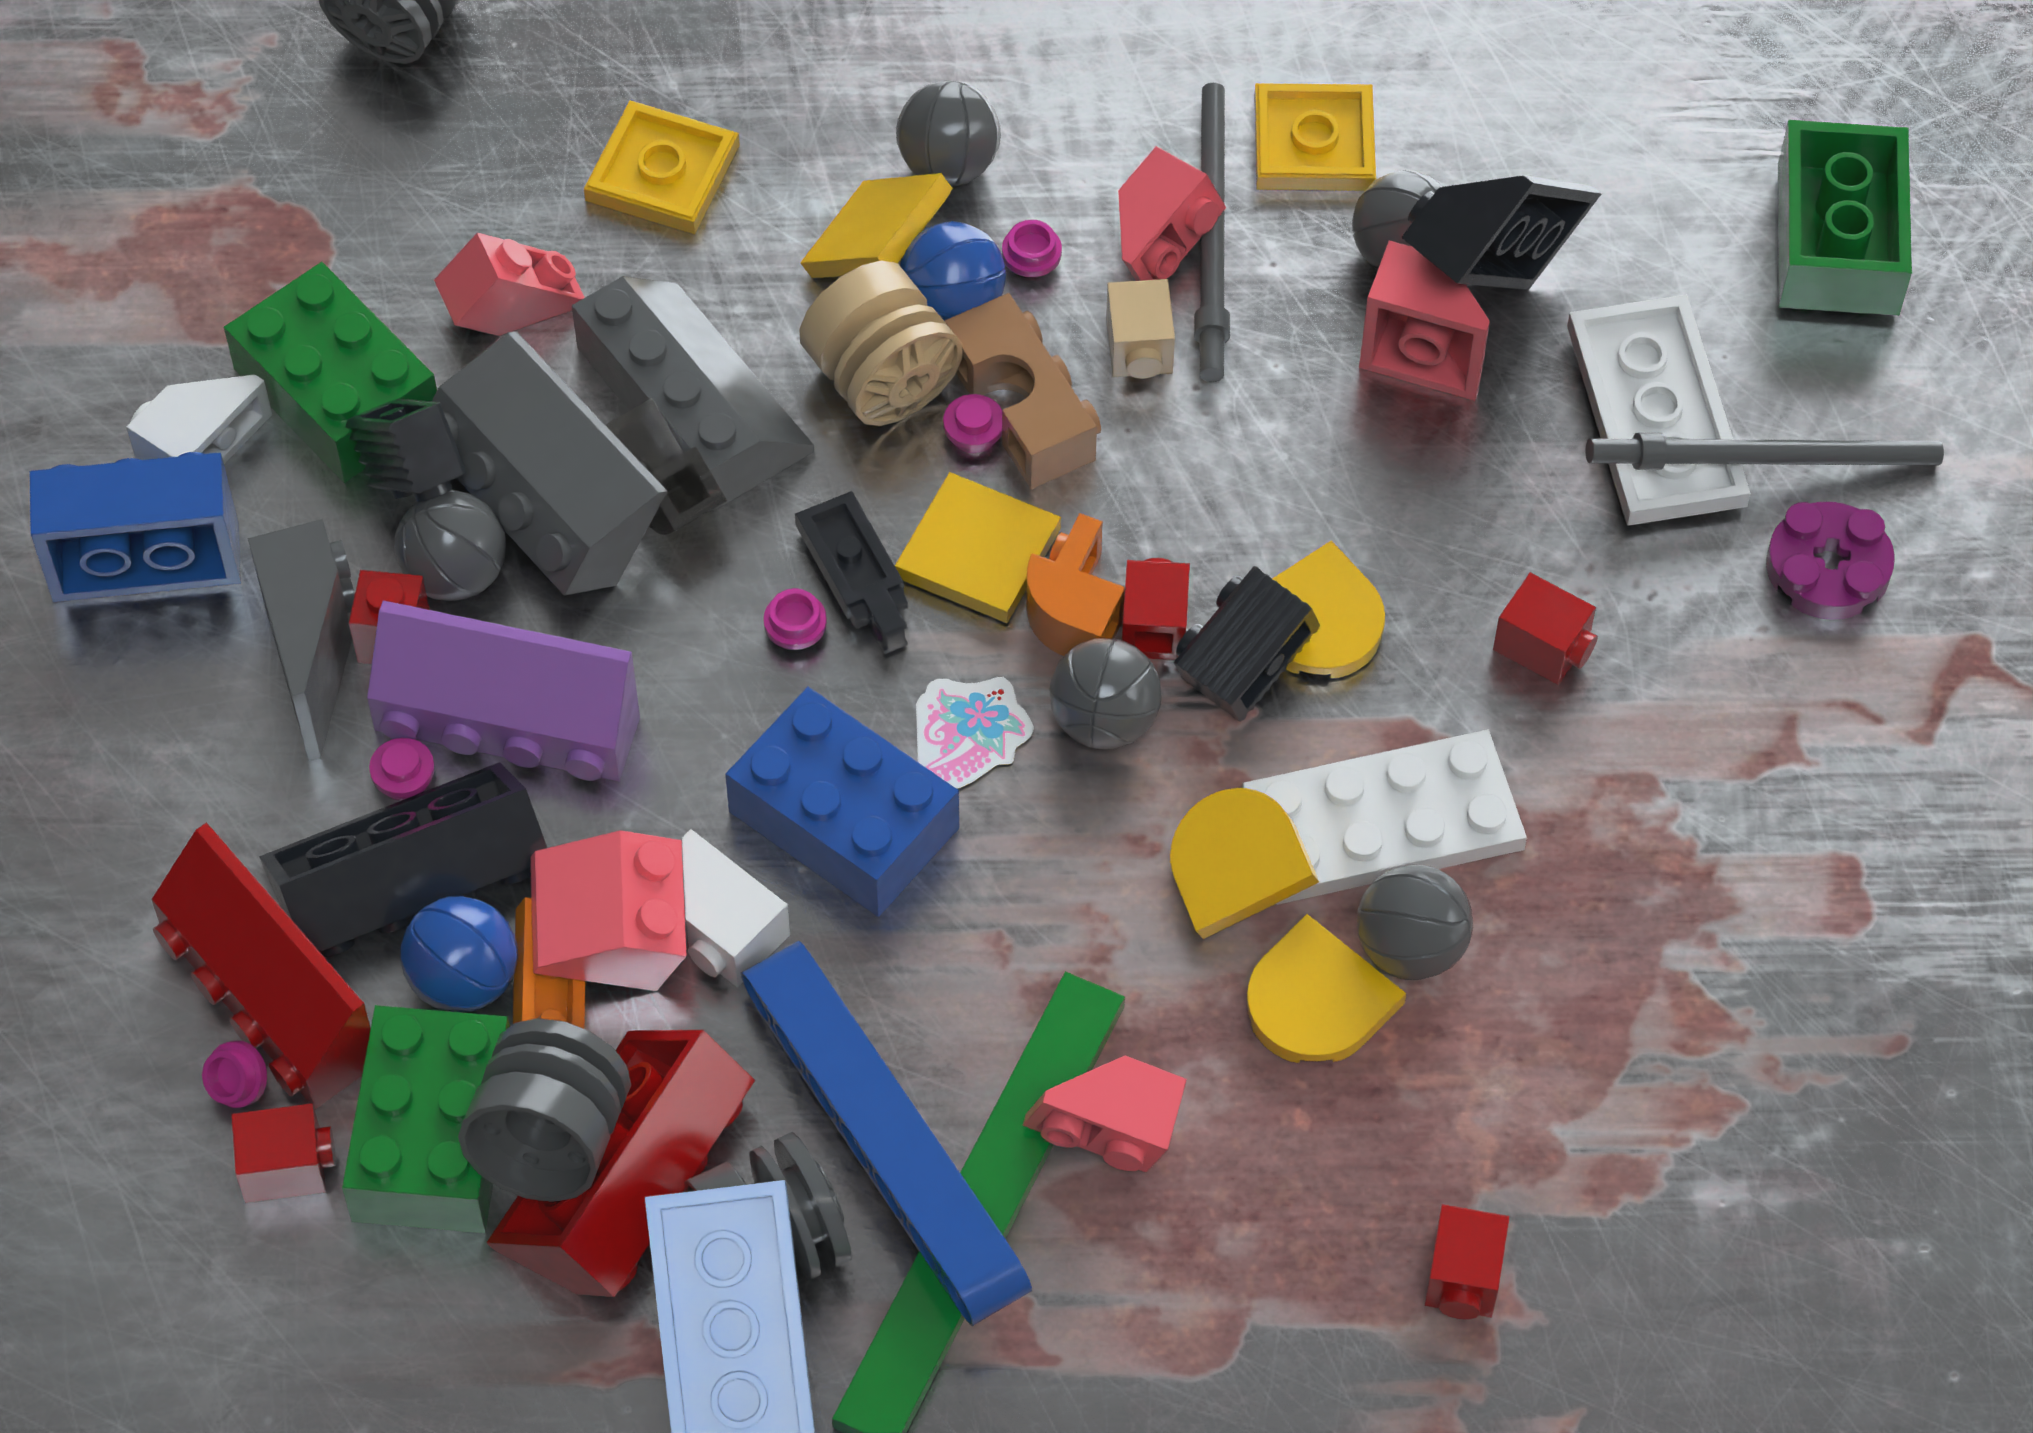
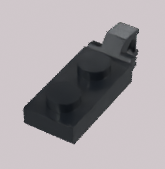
M850 491L795 513L796 527L847 619L851 618L856 629L869 624L871 632L884 654L908 645L904 631L907 628V624L899 612L908 608V601L904 595V582L854 493Z

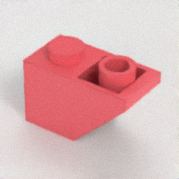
M1157 146L1151 151L1118 190L1122 260L1136 281L1167 279L1174 274L1182 259L1199 239L1213 228L1218 217L1226 209L1225 204L1206 173Z
M476 233L434 279L454 325L497 336L572 311L573 304L585 298L575 278V269L564 255L556 251H545L522 245L511 239L503 240L481 233Z
M1125 1055L1046 1090L1026 1113L1022 1126L1041 1132V1136L1054 1145L1067 1148L1080 1147L1101 1155L1104 1161L1114 1168L1124 1171L1140 1170L1147 1172L1168 1150L1187 1079Z

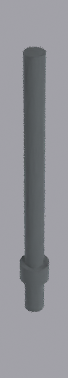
M1212 82L1202 87L1201 171L1208 175L1225 204V88L1219 83ZM1225 210L1218 217L1213 228L1201 237L1200 308L1194 314V338L1200 343V377L1207 382H1217L1223 379L1224 343L1230 339V313L1224 308Z
M1635 433L1632 439L1589 438L1586 443L1585 454L1588 463L1632 464L1635 470H1662L1665 464L1939 466L1943 462L1944 448L1941 441L1665 439L1663 433Z

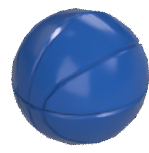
M951 221L928 227L913 239L901 258L900 267L926 297L927 306L933 307L944 321L998 298L1003 294L1006 282L1003 256L996 243L988 234L969 224Z
M464 896L446 897L425 906L413 917L404 933L400 948V961L403 974L409 986L422 1001L441 1010L472 1012L493 1003L506 991L515 973L518 961V947L515 934L508 921L496 908L483 901Z

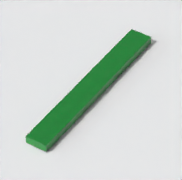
M1066 971L960 1172L1005 1239L1054 1144L1049 1143L1041 1136V1132L1022 1126L1026 1113L1046 1090L1093 1069L1125 1007V996ZM918 1252L832 1417V1427L843 1433H907L965 1319L920 1252Z

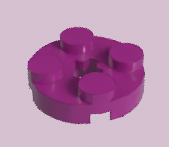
M1827 501L1815 503L1798 502L1792 505L1787 510L1785 518L1776 526L1766 557L1767 574L1776 591L1779 585L1784 593L1793 598L1791 605L1806 615L1827 620H1841L1854 617L1862 613L1863 607L1874 602L1876 598L1878 602L1888 588L1895 563L1892 542L1885 533V522L1878 513L1870 509H1858L1844 503ZM1829 551L1840 555L1844 560L1839 562L1837 569L1825 568L1824 559L1814 557V555Z

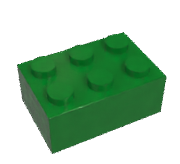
M1788 120L1778 160L1779 308L1899 316L1912 274L1908 128Z
M322 261L224 326L234 370L240 376L255 374L264 380L270 407L343 483H346L362 472L366 466L358 462L361 453L354 451L357 442L349 439L352 430L345 427L348 419L399 398L400 400L413 399V401L432 402L437 392L434 374Z
M375 1005L342 1185L351 1222L486 1233L493 1183L478 1174L463 1156L458 1135L477 1087L481 1085L486 1066L492 1057L500 1034L510 1027L508 1016Z

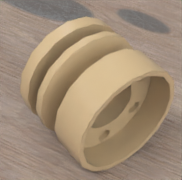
M877 261L861 265L839 277L821 292L809 307L799 328L800 344L820 370L830 380H834L837 392L848 402V406L855 415L867 425L882 426L898 422L921 410L947 386L955 376L963 358L962 342L946 325V322L935 309L927 306L926 297L898 263Z

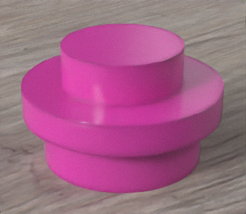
M1033 219L1024 220L1017 223L1005 236L1002 243V256L1004 263L1012 272L1024 277H1040L1052 272L1058 266L1062 256V244L1058 235L1047 223Z
M969 394L961 396L952 401L945 410L943 417L945 434L963 452H985L1002 436V408L996 401L984 395Z
M792 588L778 593L768 604L764 612V629L767 636L773 643L785 649L799 650L810 647L821 639L826 630L827 618L824 606L813 594L803 589Z
M396 738L385 742L376 749L371 757L369 770L372 782L380 792L390 798L404 800L425 791L433 779L435 766L430 750L423 743L411 738Z
M235 1040L223 1043L212 1052L204 1063L202 1070L203 1085L209 1096L219 1103L232 1108L249 1106L260 1099L266 1088L267 1069L265 1062L258 1050L245 1041Z

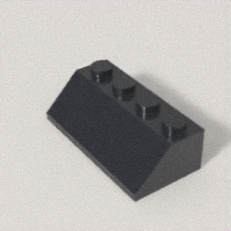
M1525 175L1439 187L1435 193L1432 191L1427 192L1414 205L1408 215V221L1412 224L1401 238L1457 284L1529 290L1602 193L1593 186Z
M498 762L261 855L259 858L280 907L326 958L350 949L355 944L354 938L376 929L380 933H390L409 926L416 913L439 899L459 896L474 899L477 895V889L499 880L501 884L507 885L531 877L530 857L535 851L547 848L526 788Z

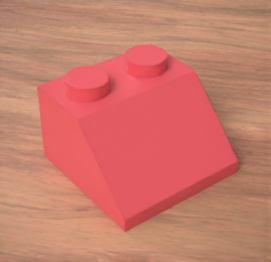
M1389 240L1367 298L1359 368L1475 401L1479 392L1490 320L1466 284H1457L1412 246Z
M619 830L537 850L530 857L533 973L658 991L687 956L681 840Z

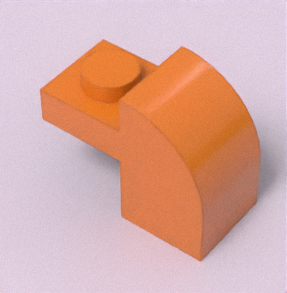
M1079 513L1069 535L1061 532L1057 536L1049 559L1032 553L1027 566L1026 610L1029 624L1034 634L1046 647L1062 656H1065L1076 645L1095 638L1114 639L1123 622L1125 587L1092 575L1101 557L1103 521Z

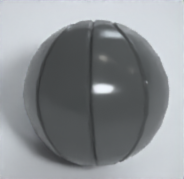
M945 80L930 83L915 92L903 106L896 126L897 145L902 158L915 175L942 173L951 186L966 184L984 173L993 162L1001 139L1000 123L996 111L987 97L978 89L966 83Z
M1407 170L1394 171L1374 180L1359 197L1352 218L1353 237L1358 250L1366 261L1378 269L1389 240L1411 246L1401 238L1412 224L1408 221L1410 211L1427 192L1432 191L1435 193L1439 187L1444 186L1428 175Z
M448 491L436 498L415 502L402 517L403 520L400 521L395 536L396 559L403 574L423 576L428 597L444 601L469 599L487 589L499 575L506 557L505 533L496 513L489 505L473 495L459 491Z
M1095 638L1076 645L1058 662L1049 688L1051 709L1058 724L1072 739L1087 747H1094V749H1117L1137 741L1152 727L1162 700L1160 678L1153 663L1136 646L1120 639Z
M1407 865L1391 869L1377 877L1361 898L1357 911L1358 937L1364 952L1376 966L1389 975L1404 980H1421L1437 976L1451 969L1462 958L1469 946L1473 932L1471 905L1466 893L1457 882L1437 868L1427 865Z

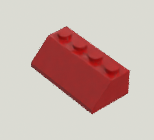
M206 822L195 830L151 899L159 924L153 928V932L161 946L172 959L177 960L184 956L194 967L195 971L191 973V976L204 997L212 1005L222 1000L234 1014L229 1020L240 1039L255 1048L261 1046L273 1061L268 1066L284 1091L291 1097L300 1092L310 1104L313 1103L316 1110L362 1077L371 1030L365 1004Z
M635 1030L626 1033L615 1051L627 1065L631 1087L614 1131L610 1134V1140L591 1188L576 1198L556 1202L526 1199L517 1196L486 1242L493 1250L577 1295L615 1297L618 1291L631 1282L638 1269L637 1262L650 1243L645 1197L682 1193L684 1191V1182L699 1175L704 1170L708 1162V1152L723 1129L732 1124L739 1116L743 1107L742 1100L755 1082V1079L704 1030Z

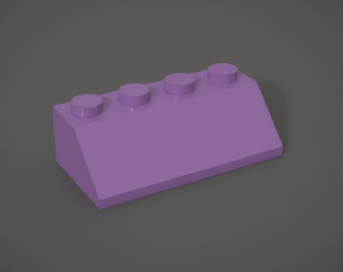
M382 601L378 615L367 696L375 731L382 732L391 739L411 738L441 744L447 749L463 755H472L479 752L503 757L521 767L533 768L541 765L565 770L574 777L583 780L594 781L603 778L620 782L640 720L631 651Z

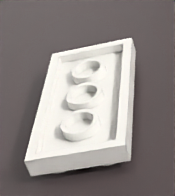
M1687 294L1569 313L1567 328L1601 439H1632L1635 433H1663L1665 439L1733 440ZM1609 464L1627 526L1748 506L1751 493L1741 464H1665L1662 470H1635L1632 464Z
M1489 729L1244 782L1242 788L1265 793L1277 801L1287 812L1299 832L1319 880V883L1276 903V905L1369 885L1387 871L1407 865H1427L1441 869L1525 849L1527 837Z

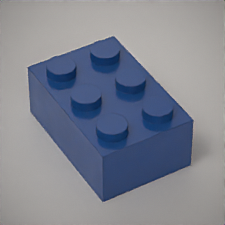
M187 452L178 457L147 460L125 458L115 463L85 466L62 464L51 469L30 471L31 537L53 602L241 584L239 521L221 452L209 454Z
M809 686L725 773L728 808L732 815L878 918L959 829L958 789Z

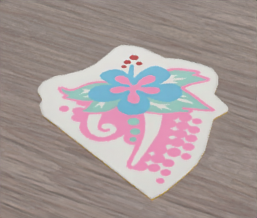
M996 677L978 683H961L950 679H936L928 684L926 692L919 697L916 703L918 762L956 789L974 782L997 765H1011L1014 762L1016 748L1025 743L1032 736L1034 730L1032 721L1026 711L1017 704L1012 684L1004 677Z

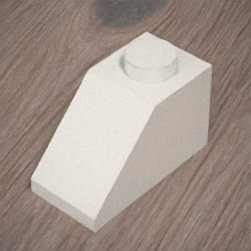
M254 374L167 385L152 401L145 402L136 410L126 428L136 459L147 460L178 457L187 452H200L204 454L221 452L223 463L225 464L272 416L265 382Z
M690 829L682 837L688 953L694 963L706 974L712 977L720 974L738 988L743 983L741 972L768 958L790 936L788 904Z

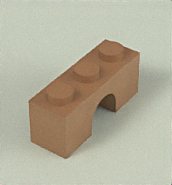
M1007 293L945 320L946 325L962 342L963 358L956 374L969 394L985 395L997 390H1010L1026 397L1023 401L1002 410V445L1030 489H1034L1096 461L1097 434L1101 433V424L1097 412L1087 399L1079 400L1072 389L1071 377L1064 361L1058 355L1051 357L1042 343L1043 338L1040 327L1030 311L1022 313L1010 293Z

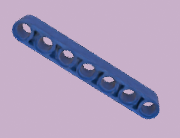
M796 941L741 972L743 984L760 1015L965 1320L971 1326H974L1032 1291L1030 1280L1015 1252L806 947L800 941Z

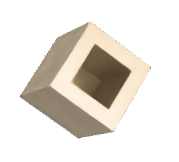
M1168 279L1109 282L1107 284L1106 321L1112 377L1132 376L1144 379L1159 374H1173L1175 334Z

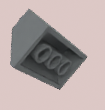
M622 276L572 305L577 348L713 512L814 452V444L677 283Z
M517 331L508 332L440 385L432 402H440L466 470V473L457 477V479L471 495L490 506L496 513L504 531L564 596L617 586L668 491Z

